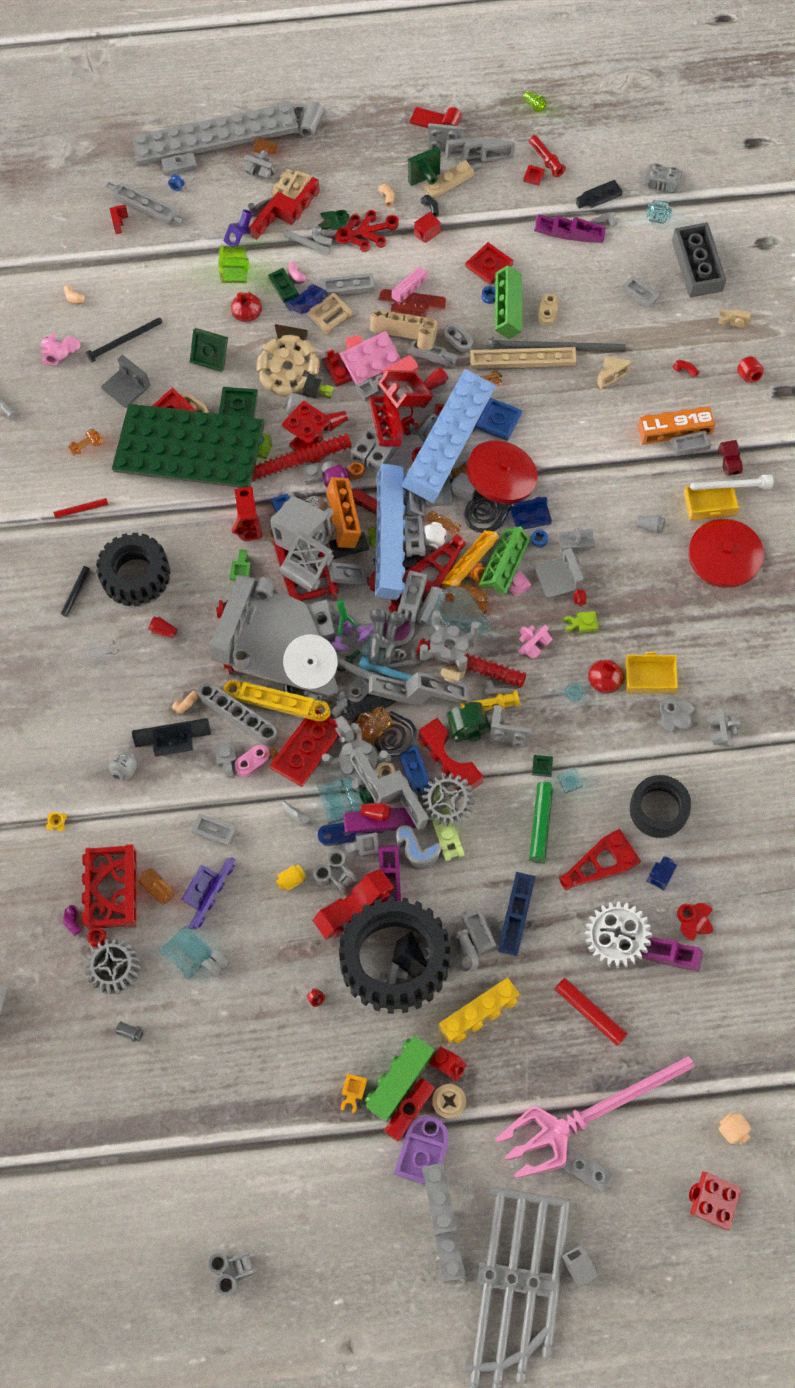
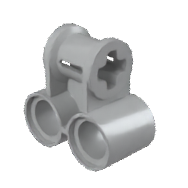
M335 849L328 854V865L319 864L315 867L313 872L314 879L320 886H327L331 883L344 895L351 883L356 882L358 879L349 869L345 868V854L341 850ZM335 857L342 859L339 864H333L331 861ZM322 871L328 873V876L324 879L318 877V874Z
M249 1251L242 1252L230 1259L222 1253H215L210 1256L208 1268L211 1272L221 1275L216 1281L218 1293L224 1296H232L238 1288L237 1280L256 1273V1269L252 1268L248 1257ZM217 1258H223L224 1267L221 1270H215L214 1261ZM225 1279L232 1281V1288L228 1292H224L221 1288L222 1282Z

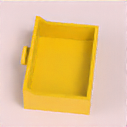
M685 486L684 497L690 521L737 516L740 507L737 503L734 488L692 490L690 486Z
M645 652V655L627 654L625 659L626 693H676L678 689L677 655H657V652Z

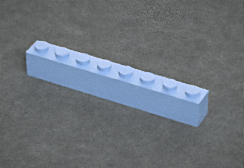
M382 463L377 473L375 597L397 600L399 595L403 594L405 583L402 582L405 567L402 566V562L405 558V551H403L405 535H403L405 520H403L405 505H403L406 491L401 486L406 475H403V467Z

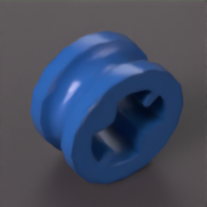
M173 174L168 181L169 187L175 191H181L182 186L185 184L184 179L177 174Z
M486 286L483 288V302L487 304L495 302V287Z
M536 530L532 533L531 541L535 547L542 548L547 545L548 535L544 530ZM537 536H540V538L543 537V541H541V542H539V540L536 541V540H537L536 537H537Z

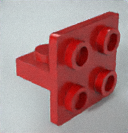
M302 401L284 420L282 427L307 444H310L312 441L321 443L324 440L323 429L330 423L331 418L306 401Z

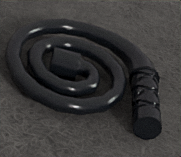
M482 494L475 496L472 501L468 502L465 508V522L475 532L483 533L484 530L496 531L504 524L513 504H505L498 519L491 527L477 528L469 521L468 512L476 500L486 497ZM479 500L471 509L472 518L481 524L494 521L499 514V503L493 501L496 507L494 515L489 519L482 520L476 516V508L478 507L476 513L484 516L491 514L493 506L487 500ZM486 504L488 505L489 510L486 511V509L480 507L479 505Z
M390 711L388 718L404 725L411 731L409 744L404 749L394 753L387 752L391 757H397L408 752L413 746L417 737V729L410 719ZM395 723L386 724L376 732L374 743L379 753L383 751L379 746V736L388 728L399 729L402 733V738L394 746L398 734L394 730H388L381 736L380 743L382 747L393 751L399 749L404 744L406 732L401 725ZM389 734H393V736H391L387 741V743L391 746H388L385 743V738Z

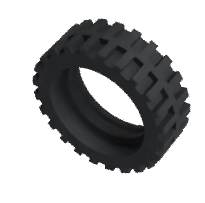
M388 897L389 901L381 903V899L374 900V906L369 907L366 904L362 906V913L358 914L355 912L351 916L352 923L346 922L344 935H340L339 960L346 987L350 986L351 994L355 998L357 996L361 997L363 1005L373 1004L375 1011L380 1012L381 1008H386L389 1014H394V1009H402V1013H407L408 1007L415 1006L417 1010L422 1007V1001L425 999L428 1002L434 999V992L439 993L443 988V981L447 980L448 969L450 968L448 932L446 928H442V920L439 917L433 918V910L428 908L425 911L422 909V903L418 901L415 904L409 903V898L395 901V897ZM388 927H403L420 934L426 940L430 951V959L426 970L417 978L401 984H387L371 978L365 973L360 962L361 946L371 934Z

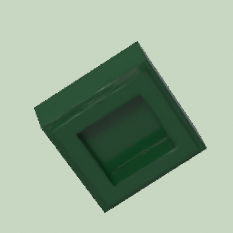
M534 755L532 775L551 777L553 757Z

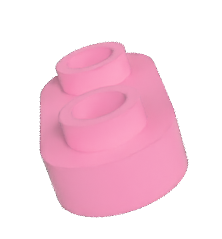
M256 745L239 757L235 762L237 774L242 777H248L267 764L270 760L269 749L264 745ZM263 752V755L257 756V753ZM243 763L248 764L246 767H241Z

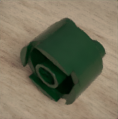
M469 702L464 704V708L458 709L457 706L451 709L446 716L454 742L468 739L470 742H475L481 739L480 735L491 730L482 703Z

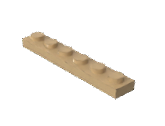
M575 347L470 350L471 369L576 366L577 362Z

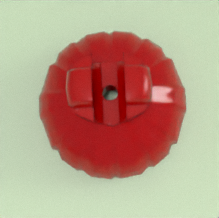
M239 292L236 298L233 299L230 309L232 316L237 320L251 322L260 316L262 304L260 299L251 292Z
M599 660L589 669L588 680L595 690L603 693H612L623 684L624 672L614 661Z

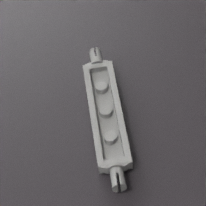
M108 182L106 185L107 189L113 191L114 199L168 225L173 221L183 224L185 221L184 217L177 215V208L123 182L118 185Z

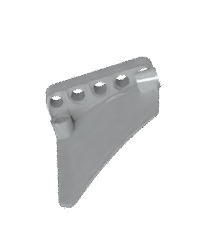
M239 574L212 639L211 660L230 665L237 672H243L326 696L336 694L338 687L334 676L325 685L308 689L293 683L284 670V653L294 639L308 634L319 636L306 604L280 593L274 587L275 583L270 578L261 577L259 581H256L255 578Z

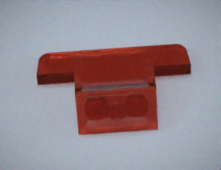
M383 289L378 298L381 301L394 302L391 305V312L426 318L429 307L441 309L446 307L445 297L412 293L402 302H398L392 298V290Z

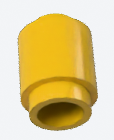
M299 864L296 866L292 865L277 875L278 880H276V883L281 891L285 889L286 892H289L303 883V880L307 877Z

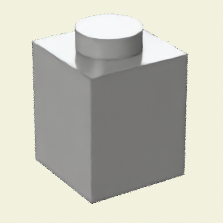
M460 472L459 476L453 479L451 483L453 496L469 502L478 494L467 474Z
M581 1245L562 1255L566 1267L578 1287L587 1285L598 1277L587 1252Z

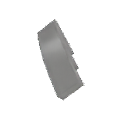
M487 138L452 139L446 141L445 155L447 158L463 156L464 160L481 158L482 162L513 158L515 142Z

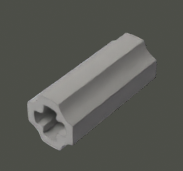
M432 586L416 621L426 627H431L433 612L439 611L447 593L438 587Z

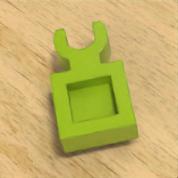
M595 611L577 613L576 618L572 616L564 617V623L569 622L572 624L571 626H566V632H572L576 628L579 629V633L598 631Z

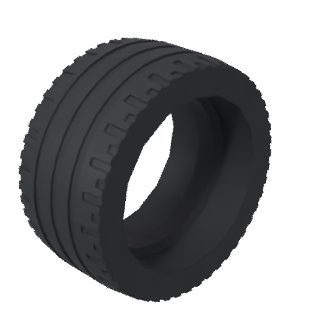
M653 775L646 778L635 788L630 800V816L634 825L645 835L656 838L669 837L680 831L686 824L691 811V798L688 790L679 780L668 775ZM651 791L667 792L678 802V816L671 822L661 823L653 821L645 815L641 808L643 796Z

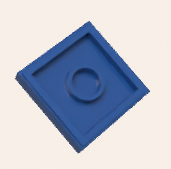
M490 398L475 425V429L508 441L523 410Z

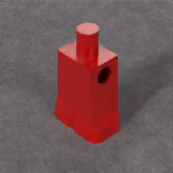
M253 487L234 489L237 519L231 529L232 533L245 542L261 539L263 534L256 510Z

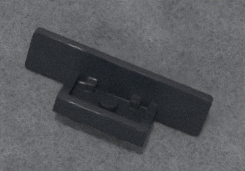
M208 718L132 730L135 747L153 744L155 757L193 751L194 737L211 735Z

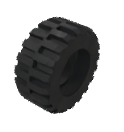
M132 532V535L125 533L120 538L116 536L112 539L111 543L107 542L104 545L105 550H101L98 555L96 571L103 590H105L109 598H113L117 603L123 602L125 606H130V604L140 606V603L143 602L145 604L150 603L152 598L156 600L160 596L159 592L163 593L165 591V584H168L170 580V566L164 548L161 544H158L156 539L149 538L146 534L140 536L138 533ZM140 559L150 563L147 572L137 579L127 580L117 576L121 566L128 561Z

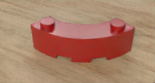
M380 868L367 874L351 889L352 893L343 900L340 898L321 909L312 921L325 940L332 936L337 938L344 933L346 922L352 923L351 916L355 912L358 914L362 913V906L366 904L369 907L374 906V900L381 899V903L385 902L390 897L389 893L394 889V886Z

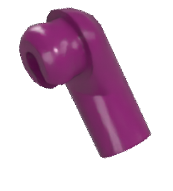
M69 905L64 911L63 924L76 936L82 931L76 923L78 909L75 905Z

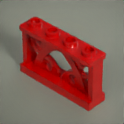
M134 844L85 848V854L82 855V863L85 866V873H82V884L85 885V892H82V904H85V912L81 914L82 924L88 930L94 928L137 927V850ZM125 854V857L112 861L110 856ZM104 856L108 859L109 864L105 866L104 862L100 861L101 865L96 868L93 862L96 857ZM117 869L118 873L124 870L125 874L122 877H118L115 870ZM110 873L117 882L125 884V888L118 890L112 896L111 902L104 898L97 889L104 878ZM119 896H124V902H119L118 900L116 905V899ZM99 908L100 913L98 915H101L105 912L106 908L108 909L106 917L102 920H96L93 917V911ZM113 912L125 915V919L110 918Z

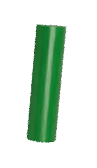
M539 782L536 788L529 860L535 863H546L553 795L551 782Z

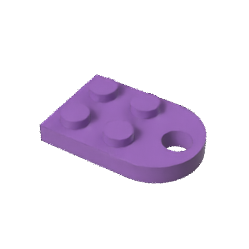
M424 1116L411 1123L405 1136L394 1175L425 1185L422 1167L443 1163L448 1147L449 1135L447 1128L439 1119ZM429 1122L437 1126V1130L433 1134H428L424 1130L425 1125Z

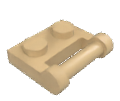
M332 293L307 311V315L321 328L325 335L329 334L331 329L347 318L350 319L354 316L352 310L335 293ZM339 311L343 312L341 315L333 319L328 324L325 323V321H327L329 318L334 316Z

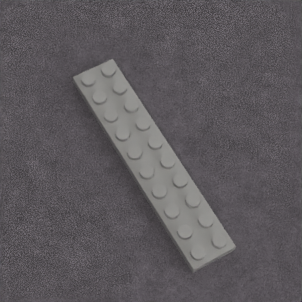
M291 102L132 137L137 164L141 166L193 152L197 154L299 131Z

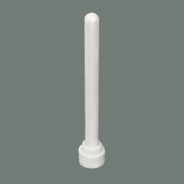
M768 474L762 475L758 479L692 483L690 488L692 490L758 486L762 489H771L774 481L772 475Z

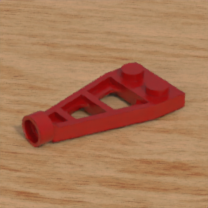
M456 534L448 543L417 562L416 566L409 568L404 574L402 582L406 584L409 571L421 573L422 570L429 566L438 570L439 573L435 581L430 582L427 579L422 596V601L425 602L432 586L441 589L443 580L466 545L465 540ZM441 554H445L450 558L444 567L435 561Z
M619 828L603 837L567 873L559 876V881L562 887L568 891L573 887L625 873L639 865L641 860ZM609 850L616 864L603 868L598 863L597 856L602 851ZM591 862L597 872L585 877L580 868L586 863Z

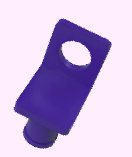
M243 209L239 222L229 224L223 241L233 249L238 248L243 234H251L248 225L253 213ZM231 233H234L236 236L234 243L229 238Z

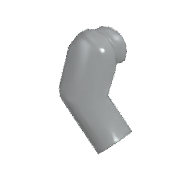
M338 690L335 694L336 706L330 710L331 716L335 719L348 707V698L343 690Z

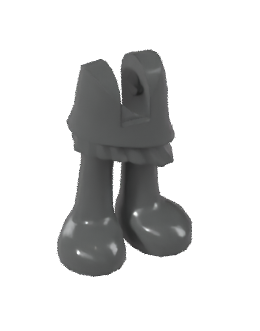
M373 609L370 611V619L374 623L375 629L374 633L370 635V662L376 663L379 654L378 650L385 651L383 665H389L396 647L394 644L397 628L404 624L405 616L395 612L389 614L385 638L383 637V629L387 614L383 610Z

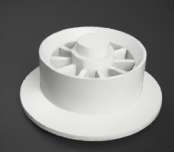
M313 634L302 635L294 639L286 648L283 658L284 670L289 679L296 685L308 689L318 688L328 683L334 676L338 664L337 654L332 644L325 638Z

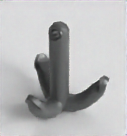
M436 414L428 415L418 429H415L412 423H410L408 429L411 434L419 436L425 442L427 436L424 433L438 417Z

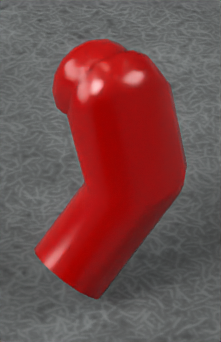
M679 359L673 365L675 371L680 372L683 368L693 378L700 373L688 361Z

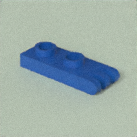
M415 745L399 757L411 790L417 794L419 799L417 791L420 790L421 795H426L424 788L431 789L428 784L430 780L417 745Z

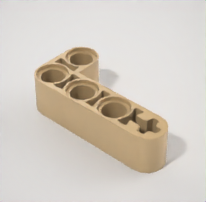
M373 310L370 318V330L375 333L387 331L388 335L418 340V348L430 350L433 348L436 340L437 321L432 318Z

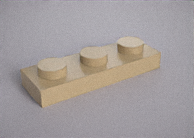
M465 160L439 175L435 184L430 185L427 182L423 187L428 195L436 199L473 177L475 173Z

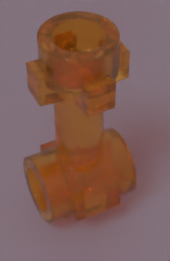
M90 429L85 434L87 438L78 443L74 441L70 443L71 445L68 448L72 455H79L81 449L91 443L93 446L100 445L102 437L99 432L95 431V429Z

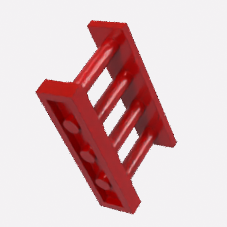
M273 541L276 557L281 567L289 551L276 545L275 541ZM319 552L318 558L324 557L323 552ZM327 564L320 575V579L326 578L328 587L317 589L316 591L303 594L296 593L295 588L298 587V584L282 575L288 595L294 599L303 602L331 594L333 602L337 601L338 587L336 583L331 582Z

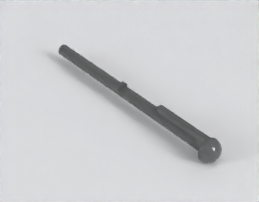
M494 337L489 338L487 341V346L490 350L575 347L576 350H626V344L507 341L494 340Z

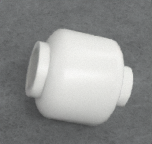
M432 522L424 527L425 548L436 551L445 544L447 531L442 527L441 523Z

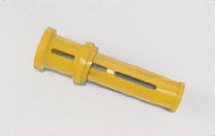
M517 690L504 695L499 693L493 698L471 701L482 703L485 711L494 709V705L502 706V710L513 706L520 707ZM461 703V708L465 707V703Z

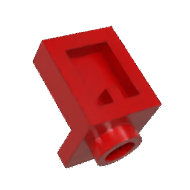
M126 205L109 208L115 234L122 233L121 226H124L122 219L128 218Z

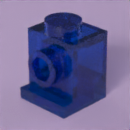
M664 856L660 863H655L646 882L664 891L677 864L671 858Z

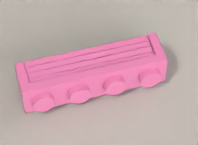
M418 267L392 289V298L399 303L405 300L414 290L427 281V271Z

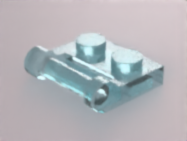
M350 777L317 786L329 824L344 820V813L361 811L351 787L353 781ZM339 788H345L351 810H345Z
M184 926L168 943L161 947L159 952L163 956H167L184 972L183 975L190 979L202 967L201 963L211 957L213 951L187 926ZM177 946L194 964L189 967L172 949Z

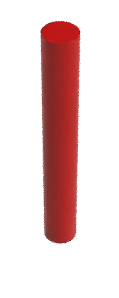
M107 498L54 511L53 513L56 519L109 504Z

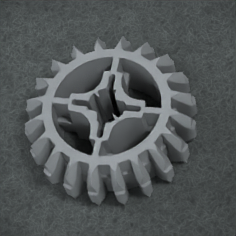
M453 773L449 774V779L446 778L445 774H442V780H439L437 776L434 777L436 783L433 784L429 781L428 784L431 789L424 788L428 795H422V799L427 801L422 803L423 808H428L425 812H428V815H430L429 819L433 821L437 818L436 824L440 825L443 821L445 827H448L449 821H451L453 827L456 826L455 820L462 824L463 820L461 817L464 816L468 819L469 815L466 812L474 811L469 805L476 804L475 800L471 799L475 797V793L470 792L473 789L472 786H466L468 781L466 779L461 781L460 775H457L454 780ZM453 785L461 790L449 792L444 786ZM440 790L441 797L438 801H436V804L433 805L434 796L436 792ZM444 793L451 798L453 808L446 802ZM464 795L463 806L458 811L456 803ZM448 808L453 814L443 815L438 813L437 810Z
M114 938L111 944L106 939L104 946L98 942L99 949L92 948L91 951L94 954L87 955L90 962L84 964L85 967L89 968L85 971V974L89 976L88 982L93 983L92 987L94 989L99 987L101 993L107 990V993L111 994L114 989L118 994L120 993V987L127 990V983L130 985L134 984L131 978H138V974L134 972L140 970V966L137 965L140 959L135 957L137 951L132 950L131 944L126 945L124 940L118 944V940ZM113 952H121L127 956V959H117ZM106 955L105 961L98 964L101 958ZM112 961L116 965L114 966L115 968L113 969V972L109 968L110 964H112ZM128 966L124 975L119 978L120 972ZM98 974H109L112 981H104L98 977Z

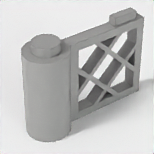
M291 101L277 102V105L291 103ZM310 102L308 105L293 104L294 112L302 111V113L295 115L299 131L296 133L304 138H313L324 111L323 106L318 102Z
M300 531L280 567L279 573L309 592L312 590L316 591L321 584L319 579L325 565L329 566L334 557L331 554L332 550ZM300 539L307 542L308 547L302 548ZM316 550L326 554L325 557L318 558ZM310 551L313 559H307L304 552ZM293 553H299L302 560L293 557ZM309 563H316L318 571L312 569Z

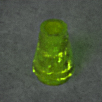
M526 91L523 95V99L535 112H541L545 109L547 102L543 96L530 91Z

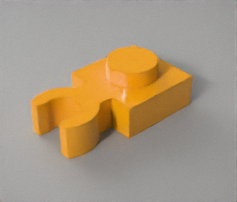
M347 1073L342 1090V1095L347 1098L341 1103V1111L345 1110L347 1104H351L353 1106L352 1114L356 1113V1099L362 1101L368 1079Z

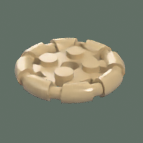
M284 335L277 340L276 338L272 339L262 348L263 352L257 359V373L260 375V382L270 392L274 391L279 396L303 393L307 377H303L305 372L316 377L319 373L320 363L316 357L317 352L307 340L303 341L300 337L294 335ZM284 344H285V347H286V348H281V349L279 350V347H278V346H281V345H284ZM296 346L301 347L299 352L295 350ZM269 355L273 356L271 361L267 359ZM310 358V361L305 363V359ZM286 363L293 364L290 370H285L283 367ZM271 370L272 374L267 375L266 371ZM277 381L282 383L280 386L276 385ZM297 381L298 385L291 387L290 383Z

